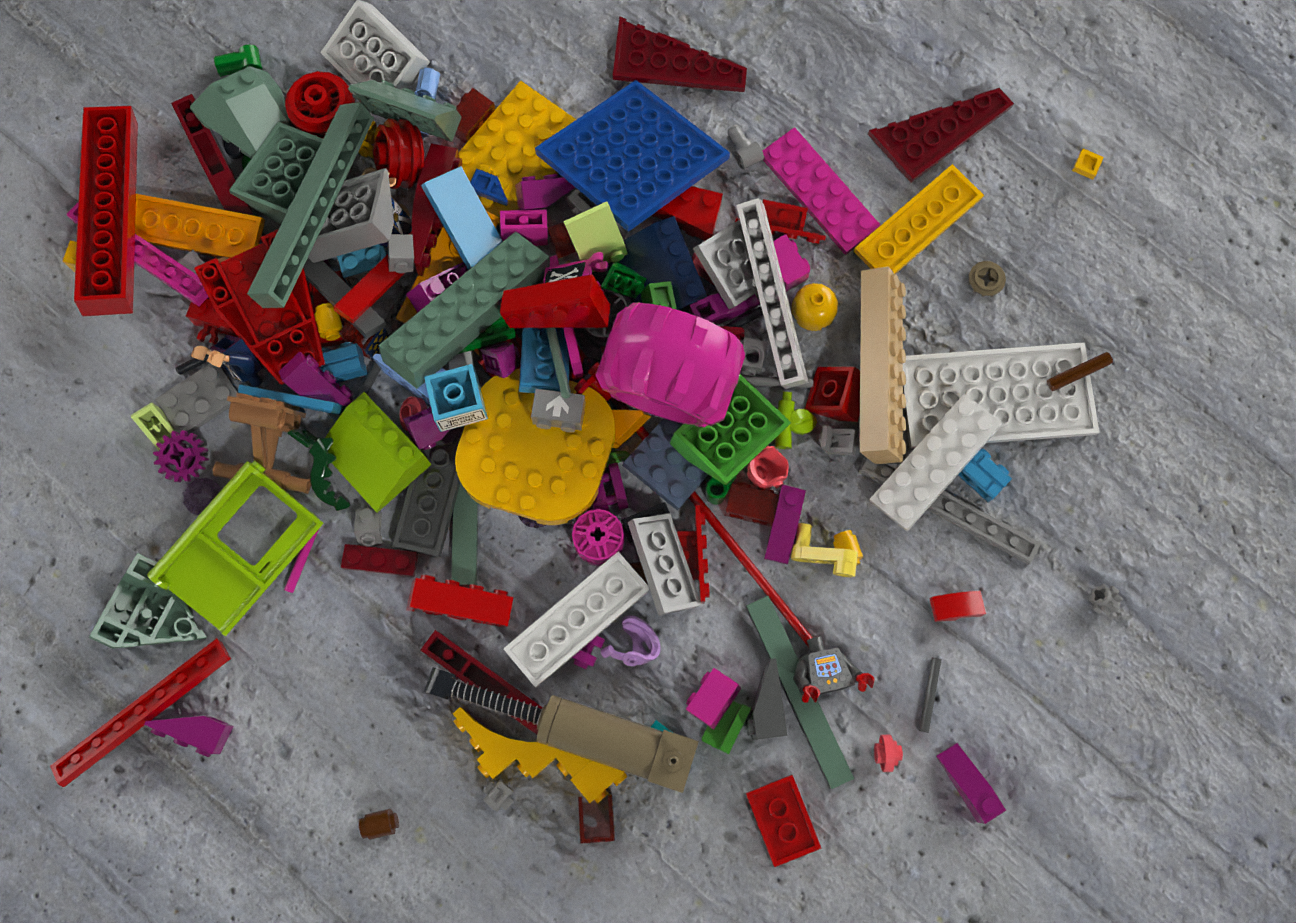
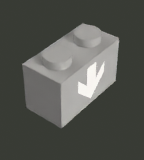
M536 389L531 413L532 423L541 429L558 427L565 432L582 430L586 404L585 395L571 393V396L565 399L561 396V392Z

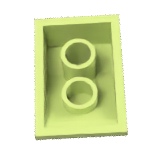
M607 201L563 221L580 261L588 260L594 253L602 252L603 261H607V263L618 262L628 254Z

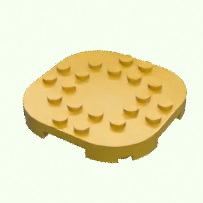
M515 369L506 378L494 376L481 388L488 419L465 425L456 450V471L465 491L474 501L486 508L491 509L492 507L532 519L538 524L560 525L568 523L569 520L579 515H583L591 507L598 495L605 467L615 443V421L610 406L598 392L588 387L582 394L585 395L586 402L582 430L565 432L558 427L541 429L533 424L531 419L535 393L519 392L520 369ZM569 381L571 393H576V391L573 388L578 383Z

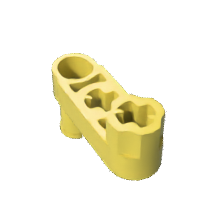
M798 523L795 544L792 546L791 560L807 563L834 564V575L849 578L855 577L857 551L840 548L811 547L810 538L813 526Z

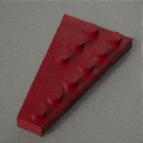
M619 16L613 80L628 82L637 80L640 83L745 93L746 67L724 58L718 59L710 56L707 51L702 49L698 51L691 48L687 43L660 32H651L646 30L645 26L640 24L634 25L627 22V19Z
M996 88L975 95L974 98L965 101L953 102L952 105L944 108L941 106L910 116L909 119L898 123L896 121L889 123L886 127L880 129H871L868 135L912 183L1010 110L1014 103L1000 88Z

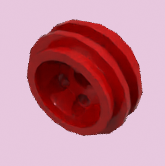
M316 71L300 77L292 84L286 95L285 108L292 125L296 129L323 139L339 106L355 103L353 94L348 90L349 86L341 77L330 72ZM309 111L310 113L308 116H305L303 112Z
M388 118L384 124H380L375 132L373 145L375 169L381 170L386 168L390 173L389 178H396V184L390 187L391 189H397L399 186L404 189H410L414 183H418L422 168L424 167V146L421 132L416 125H412L407 119H400L397 122L395 119Z

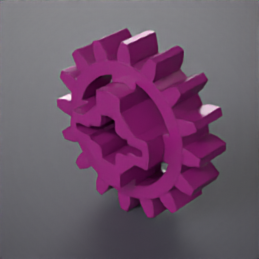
M181 430L180 435L176 431H171V438L166 435L162 436L165 442L163 444H156L160 451L153 452V455L159 456V459L154 461V465H161L158 472L161 474L166 473V479L172 480L174 478V482L181 483L182 478L184 481L190 482L191 475L198 478L200 476L198 470L206 469L202 465L203 461H209V458L203 456L204 453L208 452V448L201 447L204 441L202 439L196 440V434L190 433L188 435V432ZM183 441L189 442L193 448H187L186 443ZM169 465H175L176 470H179V472L172 470Z

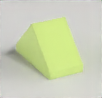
M152 402L131 415L134 422L159 451L160 448L156 444H163L165 442L162 436L166 435L171 438V431H175L162 409Z

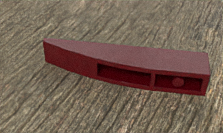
M193 94L172 102L175 113L224 210L254 216L247 203L230 193L229 190L236 182V178L213 130L203 126L191 111L190 106L196 100Z
M431 143L424 167L418 179L412 213L414 263L418 276H423L425 268H429L431 262L430 253L432 248H435L437 245L438 229H441L443 226L421 185L460 166L462 167V158H459L458 148Z
M437 630L432 633L420 649V651L450 673L459 677L464 683L468 682V685H474L477 688L481 687L480 689H487L489 692L500 693L499 695L501 696L506 695L507 698L511 699L512 697L513 700L517 701L518 699L519 702L523 703L525 701V704H531L534 707L538 706L537 708L540 709L543 708ZM520 718L515 719L536 735L538 734L537 724L527 723L526 720L521 721Z

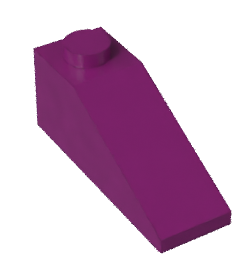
M507 341L481 349L486 372L506 378L519 366L517 360L520 359V354L517 346H514L511 342Z
M431 407L403 419L414 445L419 450H427L434 447L436 442L442 440L449 431L440 432L434 421Z
M787 485L781 486L764 559L788 564L806 490Z
M958 743L936 755L977 823L986 824L1006 811L993 788Z

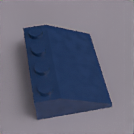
M674 216L653 223L623 240L628 254L620 260V264L647 278L644 288L651 283L671 281L677 310L689 313V305L707 297ZM641 293L636 299L629 297L631 304L642 303Z

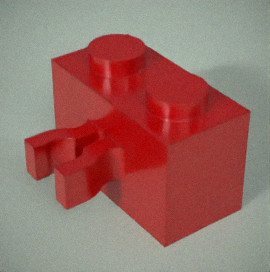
M206 299L199 307L193 302L190 303L186 317L195 326L203 328L199 331L197 340L204 343L205 337L211 334L209 343L214 345L219 339L218 332L237 336L215 311L210 299Z

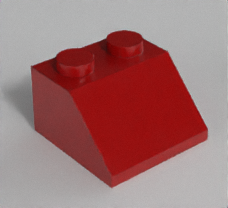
M817 367L813 379L814 384L810 389L805 410L837 421L858 422L860 416V370L856 367Z

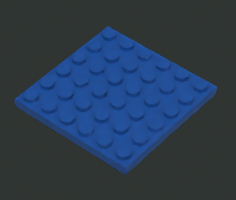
M637 80L535 147V153L538 157L598 206L607 201L615 221L628 232L730 159V152Z

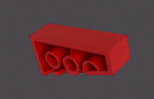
M691 186L651 216L662 220L674 216L679 228L686 231V234L706 241L714 236L723 193Z
M593 274L504 290L500 314L510 328L608 327L610 304Z
M421 575L420 578H415L412 582L406 611L415 612V609H420L429 615L442 616V614H445L452 619H471V622L503 628L508 627L514 597L508 596L507 591L494 589L493 593L484 591L483 586L470 584L469 588L459 586L460 582L447 579L445 583L436 582V577Z

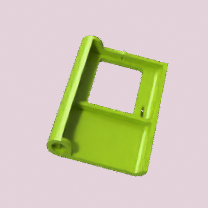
M255 460L252 463L249 461L245 462L147 574L152 582L165 590L169 589L220 630L221 634L225 637L324 524L316 515L263 472L266 469ZM260 486H264L295 511L297 518L256 565H251L218 538V533Z

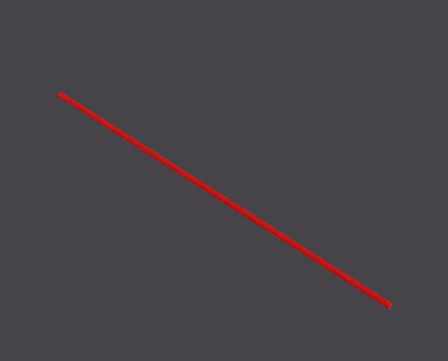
M578 346L579 355L584 357L582 366L588 372L593 367V363ZM613 397L610 398V401L618 410H630L625 403ZM643 425L636 431L642 441L649 435ZM695 491L689 497L694 505L700 504V511H705L707 522L809 647L807 640L813 638Z

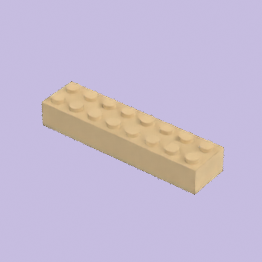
M889 266L861 271L860 453L874 464L903 462V454L906 453V444L903 440V431L906 430V421L903 417V408L906 407V398L903 394V386L906 384V376L903 371V363L906 362V354L903 349V341L906 339V332L903 327V319L906 317L903 297L906 295L904 283H901L897 274H894Z

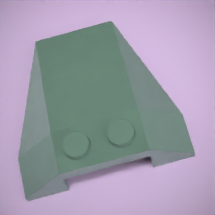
M251 66L211 83L190 106L191 111L203 126L210 130L213 129L222 135L223 140L228 143L232 142L241 149L243 154L251 159L277 122L294 127L287 115L285 98L281 88L267 71Z

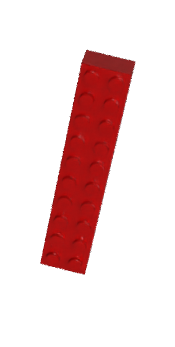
M132 106L83 107L74 302L82 317L133 313L138 122Z

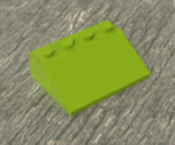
M365 392L345 408L325 437H331L334 440L328 450L329 453L337 458L332 464L377 513L432 465L425 455Z

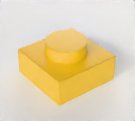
M1083 148L1072 171L1093 180L1104 157Z

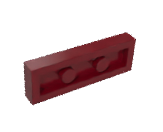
M345 544L341 568L415 577L418 553Z

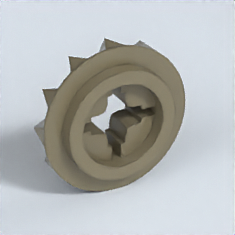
M982 261L975 264L968 275L969 285L972 286L973 292H978L982 297H992L1000 293L1006 282L1003 269L991 261ZM987 272H989V280H991L992 282H989L986 286H984V280L981 278H983L987 274Z

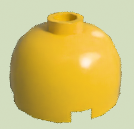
M818 283L802 287L796 293L791 306V313L797 320L796 323L810 331H819L831 325L838 311V301L835 293L829 287Z

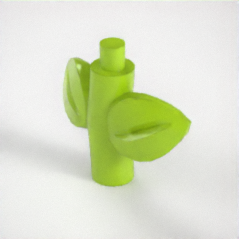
M784 391L782 400L778 401V410L791 424L775 438V448L792 449L791 431L795 434L804 435L813 430L817 423L816 417L808 410H794L795 402L792 401V392Z

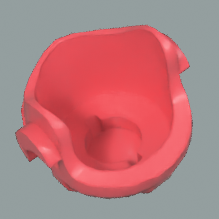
M768 445L748 464V479L762 489H768L773 486L777 489L784 485L783 481L788 476V461L774 446Z

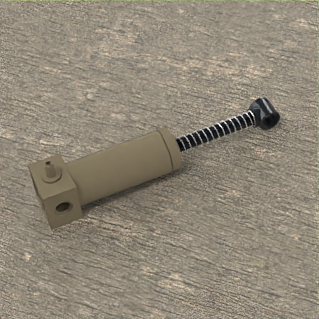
M432 667L424 689L426 693L447 700L455 696L458 700L461 698L464 702L470 701V704L476 703V705H482L483 708L488 707L489 710L494 709L495 712L500 711L502 714L506 713L508 716H514L515 719L520 718L521 721L532 722L534 725L537 724L538 734L536 741L538 743L648 779L649 782L681 793L684 791L699 741L666 730L660 731L564 698L562 699L555 695H552L548 704L540 709L537 708L538 706L534 707L531 704H525V701L522 703L518 699L516 701L512 697L510 699L506 695L501 696L499 695L500 693L495 694L493 691L489 692L487 689L483 690L480 689L481 687L477 688L474 685H468V682L466 684L462 683V680L459 682V677L455 674Z

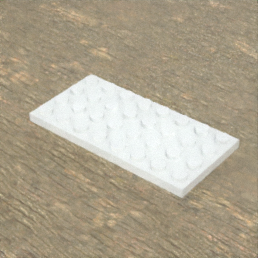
M1085 343L906 356V362L903 363V371L906 376L903 394L906 398L904 410L909 449L917 447L963 394H966L1003 422L1002 426L987 443L1097 435L1099 433V426L1090 375L1055 391H1051L1047 385V380L1088 361Z

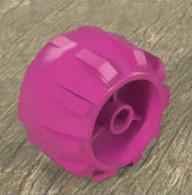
M640 302L632 303L621 310L616 316L612 330L607 338L596 378L603 391L609 392L610 396L638 410L678 423L695 425L697 427L713 426L725 419L734 389L738 384L745 352L743 344L734 334L708 320L662 305Z

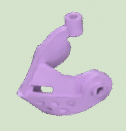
M629 615L622 619V628L632 639L633 651L627 653L618 652L611 645L601 649V655L604 658L611 656L615 659L623 660L625 665L632 667L655 660L660 654V642L654 630L645 621L636 616ZM642 642L646 643L650 652H646L642 645Z

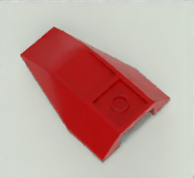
M275 230L260 237L263 242L262 244L222 262L214 258L195 267L194 270L215 311L236 335L245 342L251 352L282 386L285 383L282 381L279 371L299 352L306 357L308 355L312 356L318 362V367L324 366L325 360L304 269H302L284 308H262L247 295L278 230Z

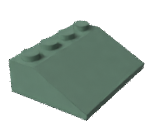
M370 80L349 85L348 90L363 104L369 113L385 119L392 118L397 122L400 119H407L422 132L450 142L453 141L462 118L454 105L444 102L443 105L439 104L430 96H417L415 92L404 87L402 90L394 88L395 86L385 80H382L381 83Z
M277 122L229 190L230 193L275 222L282 224L323 139Z

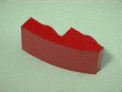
M981 591L950 593L929 598L935 622L956 621L959 618L981 617L986 614Z

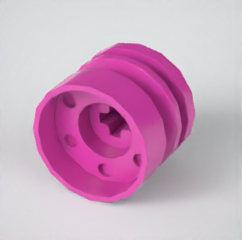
M601 509L587 511L574 524L572 538L575 550L579 557L589 565L601 566L618 551L621 554L624 545L622 524L609 511ZM596 531H601V535H603L600 541H596L595 537H593L596 535Z

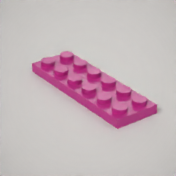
M795 127L762 150L764 155L763 161L799 203L803 207L808 208L807 212L845 255L881 226Z

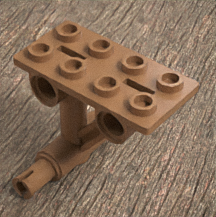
M237 393L236 397L227 396L226 401L231 402L229 408L230 421L251 425L253 459L266 469L263 473L286 492L291 490L308 494L311 489L310 479L291 476L288 471L273 469L279 437H282L283 432L299 429L301 419L306 418V413L299 412L300 407L274 399L258 398L242 393ZM217 461L213 467V476L231 479L245 463L232 465Z

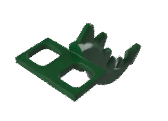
M305 428L289 430L288 435L306 448L311 447L309 453L313 456V465L310 473V483L315 495L322 502L334 506L336 511L349 508L351 506L350 502L342 496L335 499L334 491H326L331 486V482L324 480V478L333 475L328 464L337 459L335 455L328 452L333 444V438H317Z

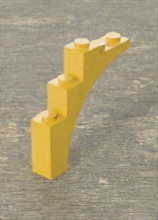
M459 707L452 713L456 717L453 722L462 733L466 730L472 737L469 740L472 746L478 752L483 750L484 753L477 758V761L480 763L477 768L486 778L490 776L492 779H496L516 760L519 761L517 768L525 777L530 775L532 778L540 774L555 759L559 761L556 766L565 777L568 774L574 777L592 761L538 742L514 740L497 734L477 722L463 707Z

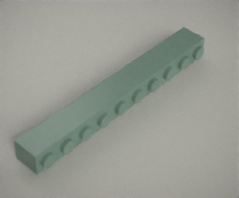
M361 102L339 106L252 282L247 295L262 308L285 307L374 120V117Z

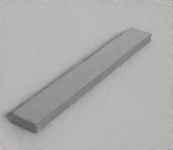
M866 457L858 473L883 485L899 466L894 463L874 464ZM943 491L927 509L1027 565L1031 564L1041 544L946 491Z

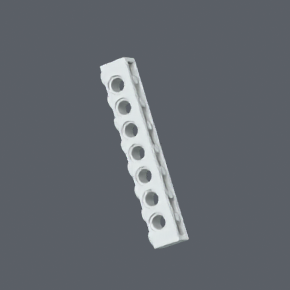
M759 198L738 204L736 206L780 384L785 389L809 383L765 206Z

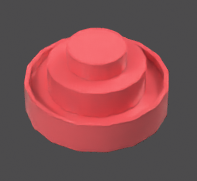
M411 396L403 402L399 417L404 430L408 431L403 419L427 409V405L422 398Z
M880 735L879 743L874 745L875 762L880 764L882 772H893L894 766H897L898 761L903 759L902 746L897 745L896 740H893L891 735Z

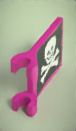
M597 252L588 260L546 267L543 283L591 275L592 270L605 272L607 271L608 263L603 261V253Z

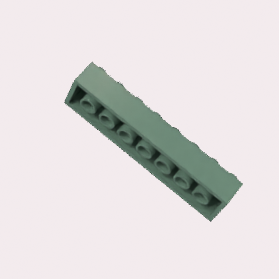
M515 231L379 345L382 361L418 389L425 383V376L439 371L501 317L500 308L504 290L537 285L543 281L545 268L550 267V257Z

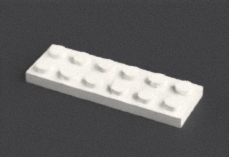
M963 394L869 499L870 502L905 531H908L997 432L1003 422L966 394Z
M618 551L509 643L504 650L535 688H537L648 593L650 588Z

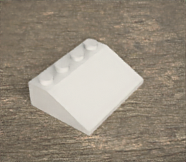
M356 0L320 52L351 84L370 80L381 83L382 80L392 83L395 86L394 88L400 90L403 87L408 88L418 79L420 69H424L430 63L372 4L362 0Z

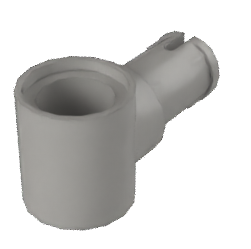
M733 125L728 129L727 134L736 146L735 158L741 169L744 170L764 160L760 145L756 141L752 143L750 139H747L739 125Z

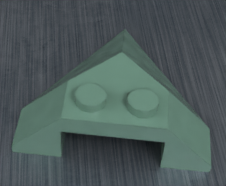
M137 553L88 638L116 649L201 640L207 637L203 630H200L193 620L194 616L185 602L169 589L165 590L148 578V572L157 562Z

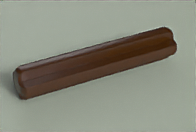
M1105 352L1047 380V385L1051 391L1060 389L1113 363V358L1110 353Z

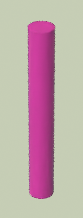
M318 531L299 551L284 591L294 592Z

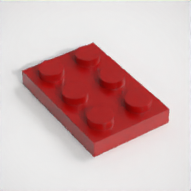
M793 775L745 793L773 867L822 849Z

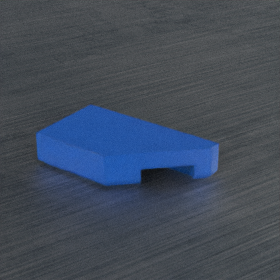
M476 169L470 181L476 194L507 206L508 200L498 177Z

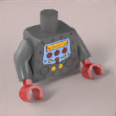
M821 636L807 640L810 653L799 658L793 677L795 684L802 693V701L804 703H808L810 697L814 702H817L819 695L843 690L854 686L855 683H858V690L861 692L866 691L867 684L870 688H873L874 677L869 673H862L841 653L839 648L825 650Z

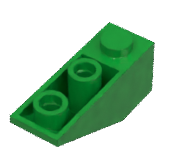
M615 262L601 287L636 299L643 291L647 278L627 266Z

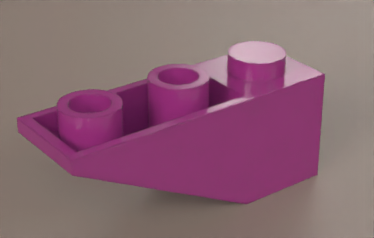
M557 174L543 176L544 179L536 180L535 176L523 177L521 182L515 184L518 210H542L575 187L565 178H557Z
M462 262L419 283L406 295L417 313L464 275L468 269L465 263Z
M717 293L689 305V314L719 325L759 306L760 302L754 293L729 310L721 295Z
M299 352L279 371L282 381L300 396L334 402L344 406H348L354 401L352 398L353 392L346 385L340 386L336 383L337 379L328 370L323 372L318 367V362L310 355L306 357Z
M211 716L146 721L144 724L152 728L151 733L164 738L166 735L174 738V743L183 747L192 745L197 748L195 752L206 757H210L211 754H221L234 727Z

